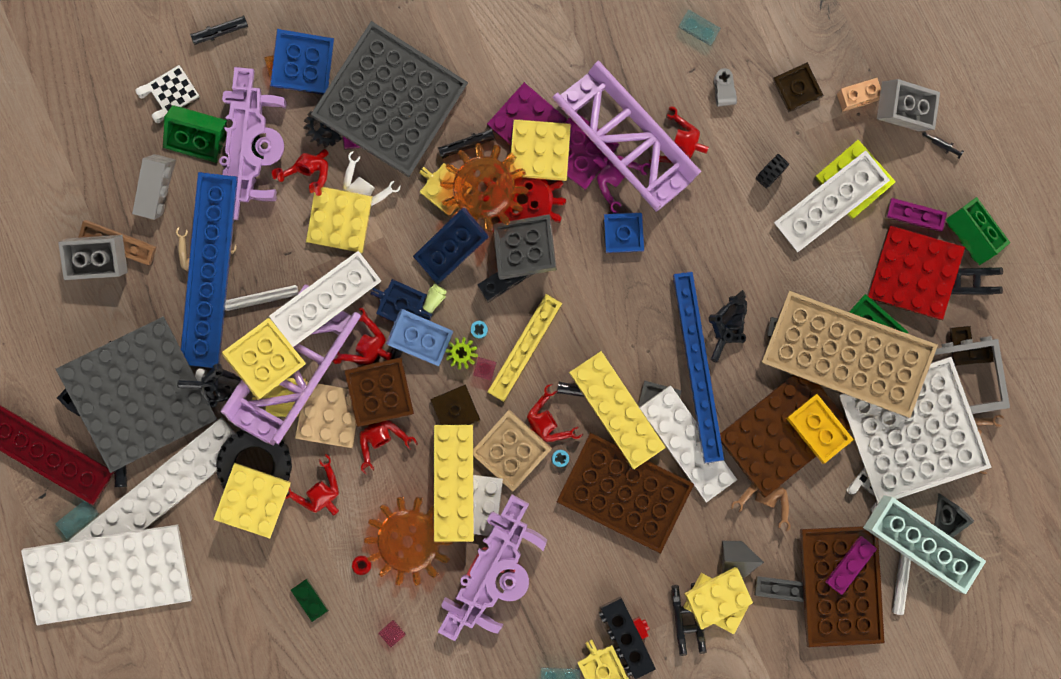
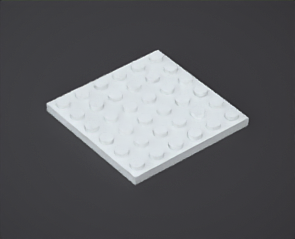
M952 357L931 363L911 418L846 394L839 395L877 503L880 502L883 495L898 499L992 468Z

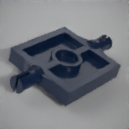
M394 279L391 280L384 292L373 287L372 290L374 292L371 291L370 295L380 298V306L376 312L377 315L395 322L400 309H404L424 319L431 320L430 317L433 314L423 310L427 294Z

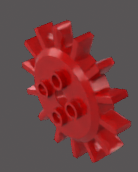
M498 163L495 165V169L501 176L499 181L494 182L490 178L484 177L483 183L494 190L492 195H479V202H490L493 206L492 210L485 211L482 214L483 220L496 216L499 219V223L550 214L554 222H561L562 217L551 210L552 205H566L565 198H554L552 191L563 186L562 180L548 184L546 179L509 177V172L506 173ZM526 184H531V185H532V189H531V190H527V189L525 188V185H526ZM509 189H512L514 191V194L508 195L507 191ZM524 194L528 197V201L525 204H520L517 201V197ZM537 202L538 206L536 208H532L531 203ZM515 207L520 209V212L517 214L512 211Z

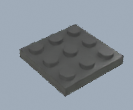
M550 214L493 224L498 277L500 280L557 270Z

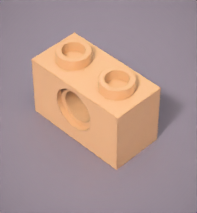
M878 78L841 88L837 93L842 112L879 101L881 87Z

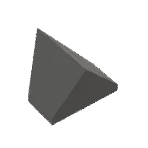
M938 493L934 526L953 538L974 523L975 520L960 506Z
M722 541V573L736 567L742 579H744L764 563L744 542Z

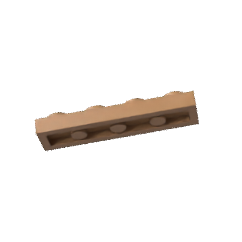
M83 221L78 238L123 235L125 257L146 265L152 264L156 246L90 221Z

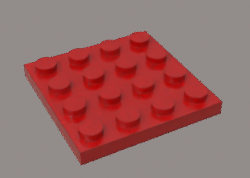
M890 226L868 297L877 302L943 321L965 247Z

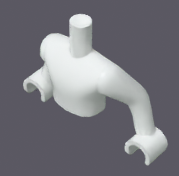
M354 151L349 153L350 161L344 176L343 190L371 196L375 187L361 177H358L351 183L356 162L360 159L359 156L357 160L353 161L351 154ZM392 181L389 187L373 196L371 206L380 202L392 192H398L400 186L397 190H392L391 185L394 183Z

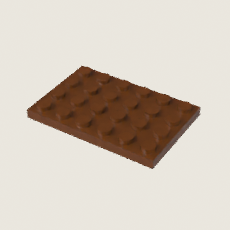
M792 375L720 433L721 444L764 498L816 457L786 419L811 397L818 394L847 431L851 429L848 420L819 384Z
M590 433L556 502L661 554L694 483L649 461L632 469L617 445Z
M864 526L800 529L806 646L809 648L885 643L878 537L864 529ZM862 536L876 547L877 550L843 595H840L826 584L825 581L857 539Z

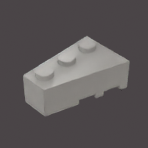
M156 154L142 159L132 214L153 220L163 215L165 209L164 202L176 159Z

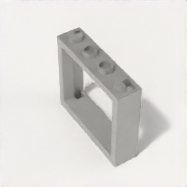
M992 336L980 338L981 342L974 343L972 339L963 340L961 345L956 346L953 345V342L941 344L942 348H937L934 354L938 355L992 346L1001 401L969 405L972 414L1010 408L999 340H992Z

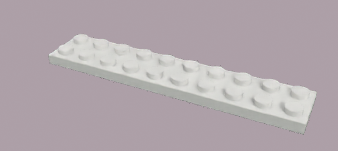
M221 417L69 541L145 530L217 472L216 461L221 446L235 432L224 418Z

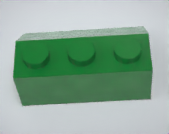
M172 105L164 116L163 148L217 163L226 138V130L224 128H227V120Z
M977 197L945 219L948 227L956 233L960 243L967 248L971 258L979 266L1010 244L1008 238Z

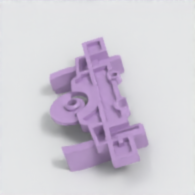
M234 67L233 91L223 92V102L230 104L229 115L225 118L233 121V125L230 128H224L227 131L225 152L228 158L222 156L219 160L220 164L226 167L222 175L238 177L234 220L239 218L240 202H249L251 199L266 202L277 200V191L275 189L253 190L254 183H256L254 177L260 175L262 165L268 166L276 163L284 152V141L281 135L274 129L266 128V119L262 115V106L282 107L285 109L287 106V102L283 97L262 95L260 88H253L254 69ZM266 133V137L258 139L255 145L258 154L264 156V159H261L254 155L252 142L256 136ZM262 143H267L268 147L262 149L261 145Z
M511 495L501 515L495 512L489 514L487 522L494 526L490 536L483 540V542L488 544V549H478L479 556L470 571V576L463 575L461 577L460 583L466 587L460 589L455 599L464 604L461 606L446 597L444 598L441 606L449 612L438 633L456 641L464 625L472 629L475 623H477L482 628L497 634L503 627L502 623L495 622L489 616L483 614L486 607H493L498 598L504 601H515L526 593L529 586V577L526 570L517 564L521 555L518 547L522 538L532 542L542 551H544L547 543L545 537L527 528V524L520 521L529 503ZM515 569L514 573L505 572L500 577V586L504 590L501 593L496 586L497 575L503 570ZM507 579H511L513 581V584L511 586L506 585L505 581Z

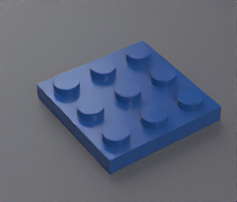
M277 29L270 86L324 95L329 87L334 38Z

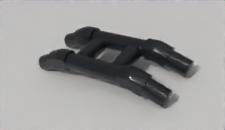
M959 268L951 295L1002 294V286L981 287V276L1002 275L1003 268ZM961 276H973V287H961Z
M691 583V589H693L695 583ZM672 585V602L680 656L687 655L684 633L696 632L699 653H707L704 629L699 628L695 617V624L683 626L682 614L693 612L681 606L679 585Z

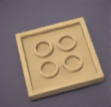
M318 383L299 412L295 439L352 448L357 424L349 389Z
M508 410L473 449V456L497 478L503 479V483L511 491H514L552 448L512 411Z

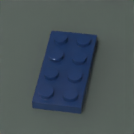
M464 207L413 257L438 285L489 238V235Z

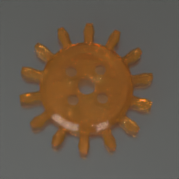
M477 143L475 145L476 157L471 160L462 150L458 152L460 159L464 162L460 169H457L454 165H446V169L450 173L455 174L454 182H440V186L446 190L453 189L454 196L446 198L442 201V204L445 207L458 204L460 208L452 217L465 207L476 221L484 219L486 231L493 232L492 218L499 216L501 222L509 225V218L505 215L504 211L509 206L515 211L521 212L523 210L519 203L513 201L515 193H528L529 189L526 187L515 186V179L526 175V171L523 168L513 172L508 169L517 158L513 153H510L501 162L498 160L501 152L499 145L494 144L491 155L488 157L484 156L483 146ZM479 170L480 175L475 177V172ZM497 178V183L492 184V179ZM481 182H486L488 185L484 192L478 190V185ZM472 188V193L467 194V189ZM488 195L489 200L487 202H484V197Z
M402 496L397 498L398 512L392 513L386 504L380 506L381 512L387 518L383 523L377 519H369L368 524L379 529L378 537L370 536L364 538V543L378 544L379 552L371 554L367 559L369 562L377 561L379 558L385 561L386 565L380 570L379 576L387 575L391 568L398 571L396 585H402L405 573H412L413 582L417 586L422 582L420 570L425 568L432 578L439 575L431 563L434 559L439 560L441 563H448L450 558L439 552L440 545L448 546L454 542H434V521L432 519L434 516V506L425 514L420 511L422 497H416L413 509H406L405 500ZM411 526L416 527L415 533L410 531ZM393 532H396L398 534L397 539H394L392 537ZM405 536H410L413 540V544L410 547L403 544ZM418 544L422 546V551L420 552L416 549ZM400 550L404 552L403 558L398 556Z

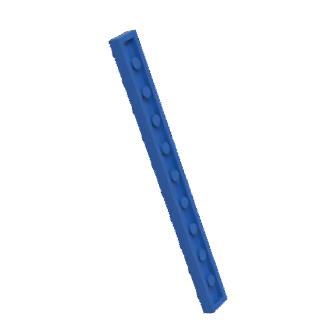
M693 272L674 274L673 281L703 462L705 464L724 461Z

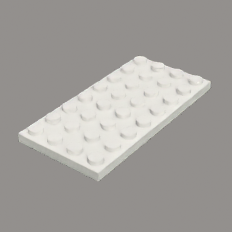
M178 524L21 550L36 625L192 600Z

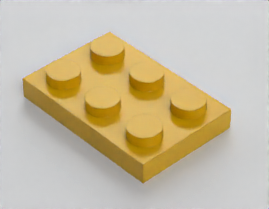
M815 394L786 418L822 464H825L854 440L818 394Z

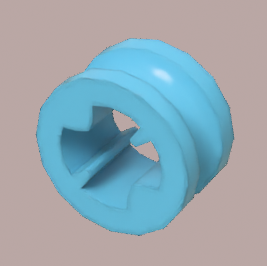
M476 321L471 325V333L475 338L481 339L487 335L488 328L484 322ZM476 325H479V327L481 325L484 326L483 334L480 335L478 333L476 335L474 333Z
M557 450L552 454L551 459L555 466L564 467L569 462V455L564 450ZM558 453L566 457L563 464L555 461Z

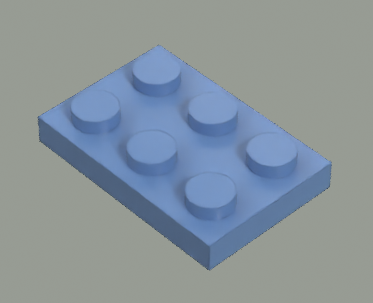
M400 309L386 345L439 366L453 331L404 309Z

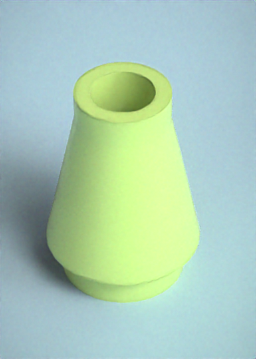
M433 284L429 288L423 309L433 313L435 308L446 298L445 294L447 291Z

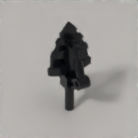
M743 290L736 296H730L726 306L724 305L716 314L709 316V322L712 324L716 334L715 338L718 339L711 357L713 362H718L726 343H744L746 341V335L743 331L744 319L747 314V301L745 300L746 294Z
M215 364L201 378V381L178 380L177 388L201 389V393L208 402V405L213 408L219 402L227 401L242 379L236 376L235 373L223 369L221 364Z

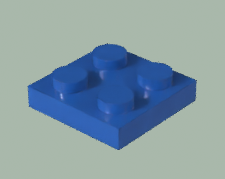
M642 213L604 214L606 253L644 252Z

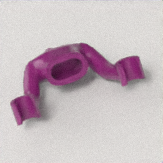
M597 155L593 161L602 168L597 176L600 191L610 205V212L617 213L613 209V205L616 204L620 208L622 205L614 200L606 183L617 187L625 176L610 160L606 162ZM616 155V156L620 159V161L625 158V157ZM632 161L626 167L638 170L642 175H648L644 172L643 167L646 166L650 169L651 165L649 163L641 165Z

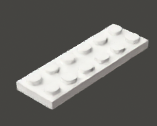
M864 151L775 221L774 224L794 249L799 252L890 180L869 153Z
M357 251L267 318L271 319L292 347H294L379 284L381 280L361 253Z
M668 386L639 407L689 480L694 483V487L705 502H708L737 481V478L725 461L704 464L697 422L672 386Z

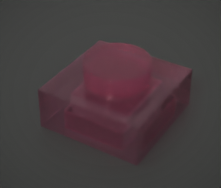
M478 357L473 376L492 381L497 362Z
M394 619L378 633L390 648L406 635Z

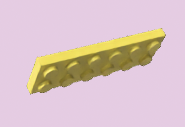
M602 351L569 372L632 469L637 468L666 448Z
M434 425V542H474L473 425Z

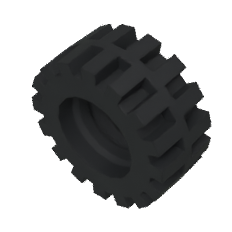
M777 154L755 179L767 189L786 170L789 163L780 154Z

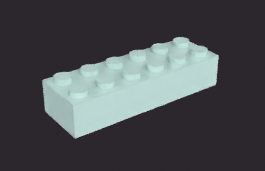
M883 495L863 527L952 589L963 594L967 593L986 562L890 496Z

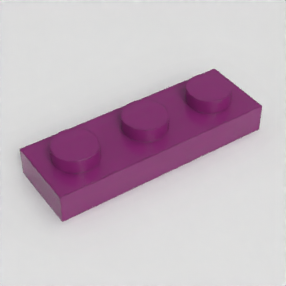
M895 198L890 199L886 213L887 218L939 232L943 231L947 212Z
M860 536L825 583L837 593L843 595L877 548Z

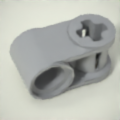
M727 68L720 69L714 77L717 107L736 105L737 96L734 88L733 74ZM721 75L727 78L725 82H723V79H720Z

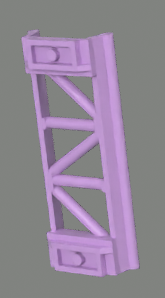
M597 61L588 74L561 95L557 92L552 97L559 107L581 128L656 212L683 191L702 172L600 61ZM606 90L623 111L597 131L602 91ZM593 99L589 127L576 112ZM629 116L644 132L605 135ZM646 140L621 161L605 144ZM653 145L649 186L645 188L626 166ZM661 150L674 166L657 179Z
M305 284L299 294L309 286ZM341 311L312 333L334 332L338 335L325 357L299 343L293 347L297 352L319 364L307 385L299 370L293 374L297 385L288 380L279 384L295 394L247 401L245 399L251 390L241 380L220 412L229 421L234 423L235 426L267 444L270 443L274 446L276 443L279 445L361 315L357 312L349 315ZM295 402L284 420L259 408Z

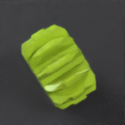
M465 337L462 338V343H459V339L455 338L456 345L449 342V346L453 349H446L445 351L452 354L447 356L446 359L447 361L454 359L450 364L452 367L458 362V370H461L462 364L468 369V361L472 365L475 364L471 357L478 358V354L472 353L477 350V347L469 348L473 341L470 340L466 345ZM464 349L465 353H467L466 357L463 355L464 358H460L457 351Z

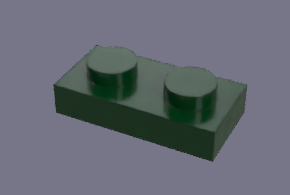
M308 578L291 589V592L311 622L329 611Z

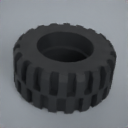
M241 429L229 436L221 446L216 467L217 477L223 489L226 487L238 455L249 447H260L266 450L273 461L270 475L289 481L292 462L290 451L283 439L279 445L275 443L273 446Z

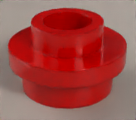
M358 556L352 562V569L358 575H365L371 570V561L366 556ZM359 562L365 563L364 569L359 568Z

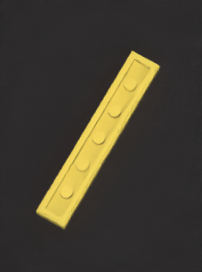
M545 294L487 393L503 402L505 401L561 307V302Z

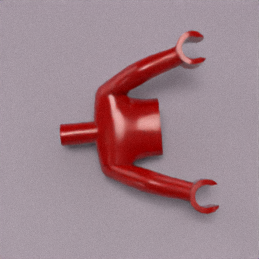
M669 107V110L673 111L675 115L666 114L667 119L676 121L687 130L678 129L674 140L677 146L690 159L695 150L707 154L709 147L698 143L700 131L680 117L675 107ZM659 156V162L672 163L666 156Z
M323 149L316 156L303 153L290 168L284 171L281 168L273 169L272 177L273 179L278 178V181L283 182L285 177L297 172L311 176L314 172L320 171L318 181L309 184L310 193L315 192L317 196H320L322 194L321 188L326 183L328 175V162L324 158L329 153L326 149Z
M359 308V311L363 314L358 321L364 322L375 337L366 334L361 337L356 346V352L362 356L340 354L338 351V357L332 361L334 364L349 361L370 365L374 363L378 356L387 360L391 359L392 353L382 349L386 342L385 336L377 325L368 318V314L363 308Z
M553 384L547 385L544 389L545 393L527 415V420L531 426L530 429L545 442H553L570 437L579 439L583 434L579 436L575 434V429L579 428L578 426L570 431L550 434L558 427L553 416L548 410L537 414L550 396L557 393V391L549 392V387Z
M390 420L369 424L367 428L360 432V445L364 460L361 470L367 475L365 469L367 466H370L374 471V466L370 461L368 442L374 449L385 445L391 440L388 429L402 439L410 450L409 443L414 441L418 446L417 440L414 437H408Z
M325 454L328 461L323 463L319 459V463L326 471L330 487L325 485L322 480L316 483L306 492L310 501L292 492L289 487V493L285 499L291 498L315 513L326 507L334 516L339 510L332 501L339 495V488L330 465L331 458L328 454Z

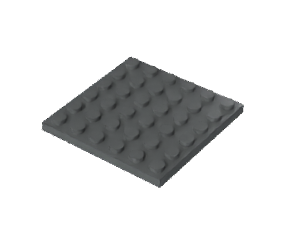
M371 21L311 113V117L402 174L410 177L468 82Z
M164 316L56 368L62 383L110 473L217 420L212 408L201 393V389L177 388L178 380L197 381Z

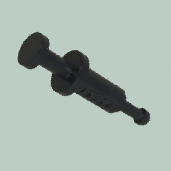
M926 132L922 133L923 137L929 138L933 144L944 149L946 154L950 151L956 154L958 159L962 156L964 151L960 152L953 148L954 143L951 142L949 144L938 137L926 134Z

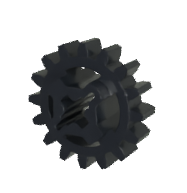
M310 111L307 114L308 117L304 119V122L307 124L303 128L308 130L306 136L312 137L311 143L317 141L318 147L323 143L324 148H327L329 144L334 146L336 142L342 139L340 137L342 135L327 126L324 128V124L311 117L313 111Z

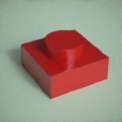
M640 617L632 619L641 639L648 637L647 631L650 628L646 620L641 621Z

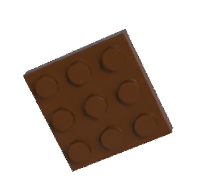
M402 358L344 370L357 427L414 414Z

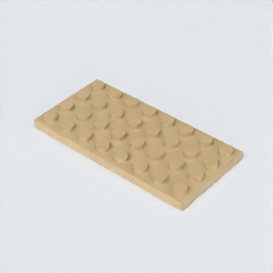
M789 291L762 363L911 418L938 345Z

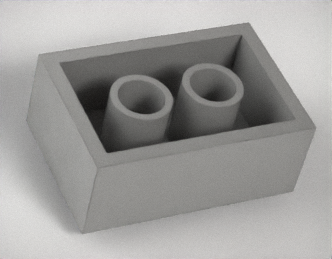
M899 79L882 81L877 119L916 131L935 130L940 92Z
M123 235L68 238L58 242L64 280L119 277L128 273Z

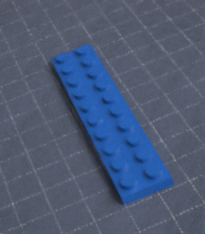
M198 172L181 350L191 366L213 368V365L220 364L238 183L237 176Z

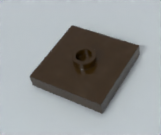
M808 62L773 77V81L788 113L824 96Z
M466 384L430 399L441 425H470L480 420Z

